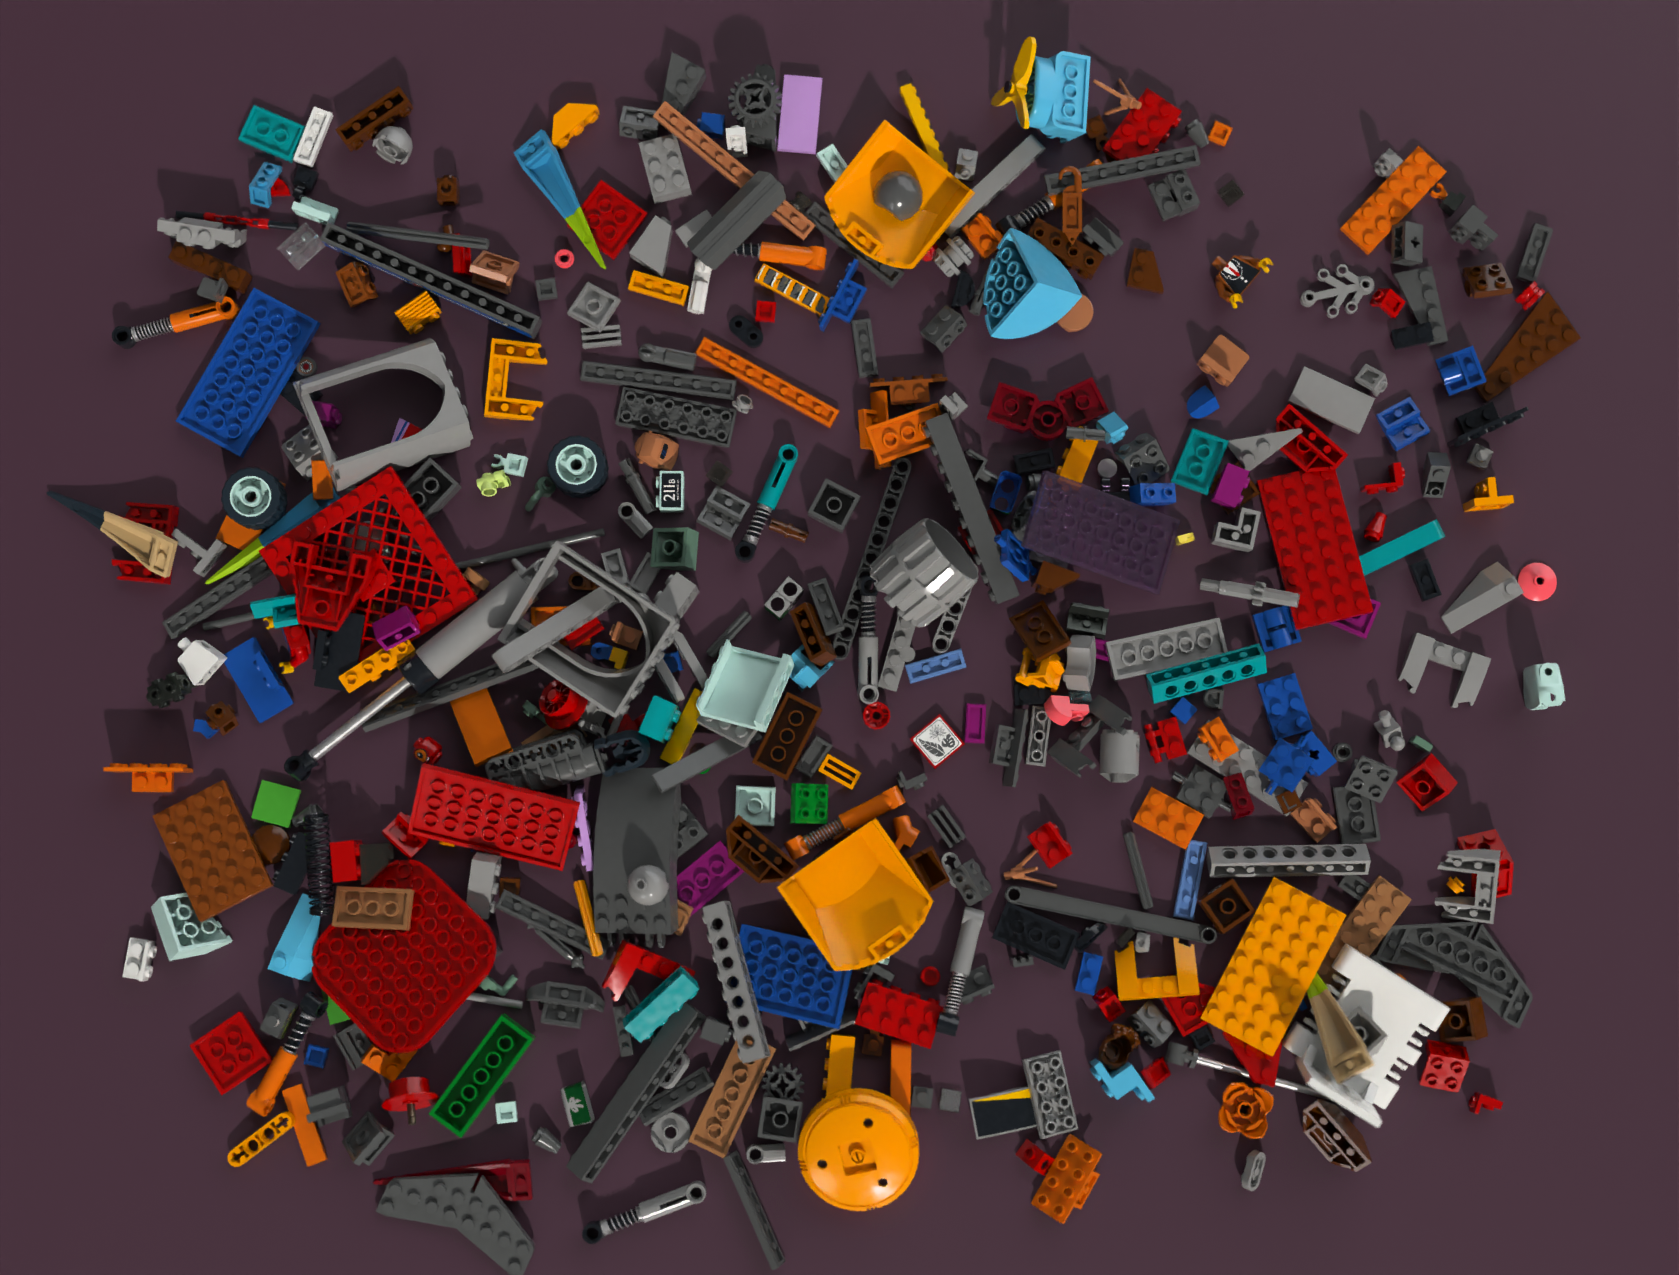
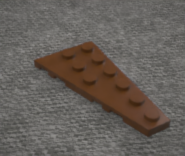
M1548 291L1542 296L1541 300L1520 325L1492 365L1486 370L1484 375L1487 382L1474 387L1484 403L1581 339Z

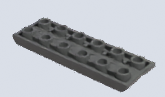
M623 387L615 425L730 448L737 410Z

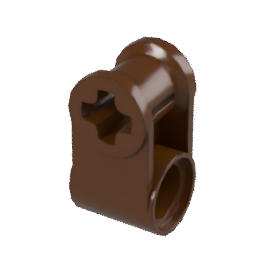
M579 572L572 573L568 580L570 587L578 592H592L600 587ZM576 577L583 579V584L579 587L574 586L572 583Z

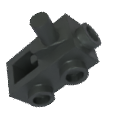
M170 673L165 675V680L161 678L151 681L152 686L147 687L148 693L146 698L148 702L152 703V706H158L159 708L168 707L171 705V701L178 702L184 700L185 695L192 693L191 688H196L197 685L194 686L188 680L186 674Z

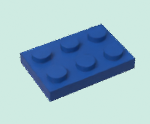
M1295 673L1257 684L1274 741L1313 729Z

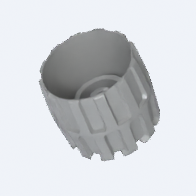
M928 518L920 520L899 536L870 565L871 570L869 571L870 576L877 581L874 583L877 590L887 594L884 598L887 604L892 608L897 606V614L916 627L927 626L951 608L976 584L979 578L972 559L961 544L939 523Z

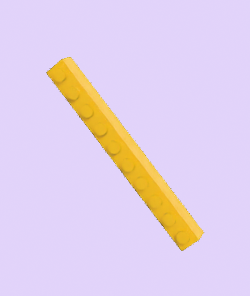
M911 83L901 86L900 94L925 153L948 171V164L943 160V152L939 150V143L934 139V131L929 127V119H926L925 110L920 105V98L915 94L917 93L915 86H912Z

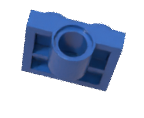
M1473 345L1435 360L1448 396L1487 382Z

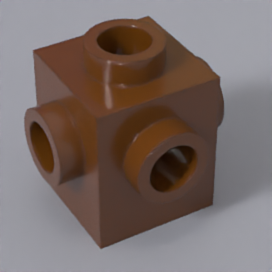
M222 701L211 705L205 712L208 718L206 722L212 730L216 728L222 736H225L239 725L234 709L229 704L226 706Z

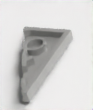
M1300 428L1232 439L1229 440L1228 447L1245 470L1251 471L1301 434L1303 430Z

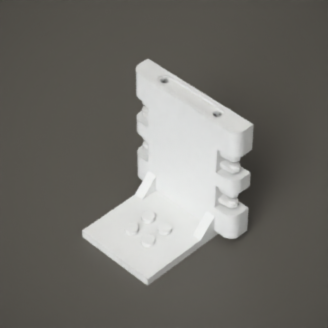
M1345 943L1331 966L1346 976L1347 979L1345 980L1333 973L1331 976L1333 980L1342 984L1340 990H1337L1330 984H1326L1331 993L1336 995L1334 998L1347 1017L1360 1006L1388 1035L1378 1053L1371 1056L1375 1065L1342 1084H1337L1327 1063L1317 1023L1307 1017L1303 1021L1314 1028V1030L1312 1031L1298 1021H1295L1283 1039L1282 1045L1297 1055L1294 1061L1309 1086L1379 1128L1383 1121L1373 1107V1103L1386 1109L1400 1088L1396 1082L1386 1077V1075L1388 1074L1394 1079L1400 1080L1401 1076L1391 1070L1392 1065L1395 1064L1404 1070L1408 1066L1398 1060V1057L1413 1066L1415 1065L1422 1052L1407 1042L1410 1041L1421 1047L1423 1043L1413 1037V1033L1416 1030L1421 1035L1427 1037L1429 1032L1420 1027L1419 1024L1421 1023L1436 1032L1450 1011V1008Z

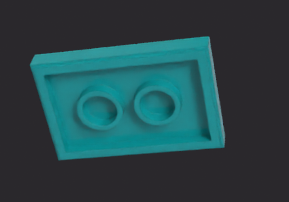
M253 105L238 140L292 163L306 126Z
M1192 428L1171 483L1208 495L1229 440Z

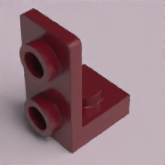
M1242 773L1224 777L1223 782L1233 807L1231 811L1233 820L1251 815L1255 808Z

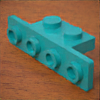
M295 594L250 602L254 618L256 619L273 616L275 628L298 625Z

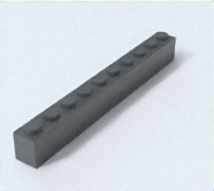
M948 413L925 421L924 427H922L923 433L931 441L932 445H929L932 455L937 456L939 461L937 468L940 474L945 476L946 481L944 485L947 492L952 494V506L955 511L958 510L960 526L962 529H966L968 534L966 541L969 547L973 546L975 551L973 558L976 565L981 567L982 572L980 576L983 583H987L989 587L987 593L990 601H994L996 605L1019 596L1011 572L1000 562V545L994 541L996 534Z
M685 1002L683 1007L678 1012H674L668 1021L662 1025L661 1030L652 1039L651 1044L645 1053L641 1055L634 1069L629 1072L625 1082L618 1088L616 1095L605 1107L600 1118L594 1123L589 1134L582 1140L580 1147L571 1156L566 1167L580 1180L593 1183L707 1018L693 1005Z

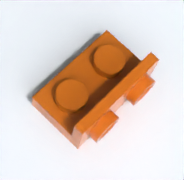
M979 212L975 219L961 229V232L985 261L999 250L997 246L1003 235L1000 231L993 229L992 223L986 215L983 216Z
M1216 717L1198 728L1200 732L1198 737L1203 744L1206 743L1209 747L1208 753L1213 761L1222 762L1239 751L1220 717Z

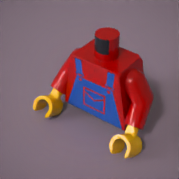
M273 616L263 619V621L267 620L269 623V627H266V629L274 628ZM303 624L281 627L291 656L289 662L279 663V667H284V671L281 674L293 673L294 668L304 663L309 658V654H311L310 642Z

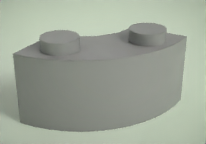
M1072 635L1070 638L1072 644L1065 648L1067 665L1066 670L1063 672V681L1066 682L1067 690L1090 691L1096 665L1095 636Z

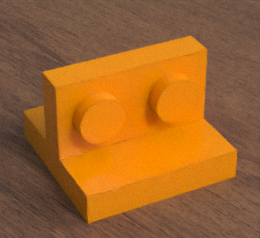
M1488 477L1476 484L1474 489L1476 498L1464 503L1463 509L1464 512L1502 509L1513 504L1514 498L1513 495L1497 496L1495 477Z

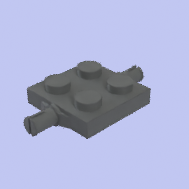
M1195 764L1190 773L1185 777L1176 771L1171 776V778L1181 783L1180 790L1175 799L1204 814L1208 819L1211 818L1218 807L1228 812L1231 811L1232 805L1223 800L1224 793L1226 792L1223 780Z

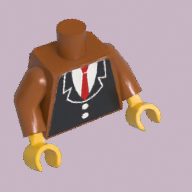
M1234 255L1229 262H1226L1222 257L1218 256L1211 265L1220 271L1214 279L1219 297L1231 303L1232 307L1236 309V302L1240 301L1243 303L1241 295L1261 272L1260 269L1262 268L1265 273L1270 271L1266 265H1273L1271 259Z

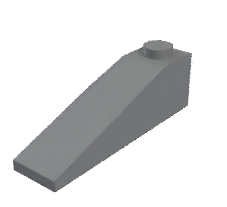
M1496 562L1477 574L1476 578L1441 616V619L1450 634L1524 592L1515 577L1499 562Z

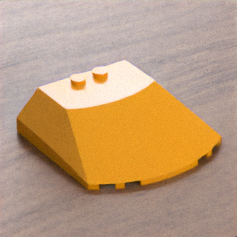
M884 120L824 198L833 221L844 237L855 248L885 265L902 269H914L974 196L975 192L906 138L888 121ZM893 171H904L911 174L919 181L923 191V202L919 211L911 218L903 221L898 220L888 210L879 207L873 201L877 182L883 176Z
M876 818L776 887L834 971L860 969L878 963L897 952L914 936L924 923L933 903L926 889Z

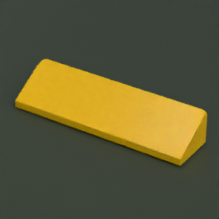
M694 688L660 759L670 764L682 759L699 725L696 720L700 712L696 707L698 697L701 696L702 691Z

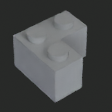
M1243 507L1237 511L1235 525L1222 522L1214 525L1210 544L1249 553L1253 550L1261 512Z

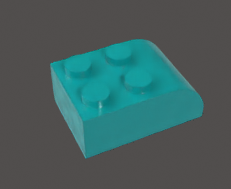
M654 695L639 733L665 744L666 740L670 741L674 732L671 729L673 723H678L682 713L679 711L680 707Z

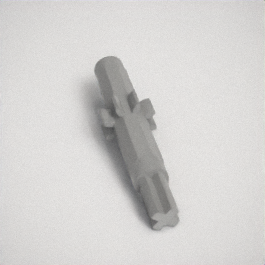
M1202 578L1200 582V590L1252 600L1253 605L1262 606L1263 602L1297 608L1300 599L1299 593L1266 588L1267 584L1264 582L1256 581L1255 586Z

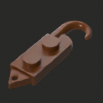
M1066 166L1061 169L1058 178L1061 180L1064 173L1072 172L1074 175V185L1066 187L1062 193V233H1065L1069 242L1073 245L1079 233H1082V176L1078 168Z

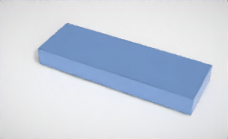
M961 648L905 665L910 684L967 667Z

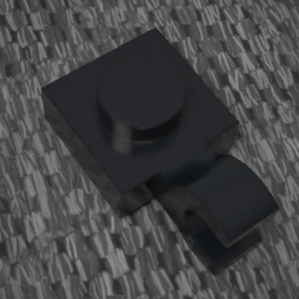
M299 166L293 181V185L296 186L292 194L295 197L294 200L300 202L302 197H305L307 190L313 191L319 176L318 172Z

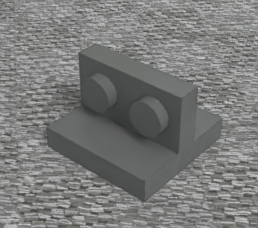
M367 1111L344 1138L342 1143L353 1163L360 1166L363 1162L369 1166L393 1139L395 1134L392 1130L380 1124L374 1114Z

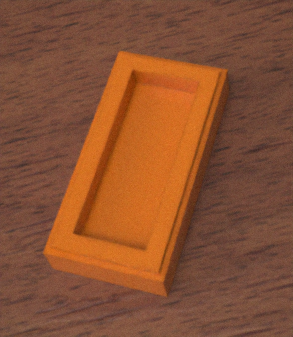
M311 460L313 500L333 499V481L325 461Z

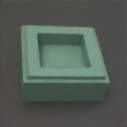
M1418 735L1412 736L1408 743L1425 753L1430 752L1433 748V744Z

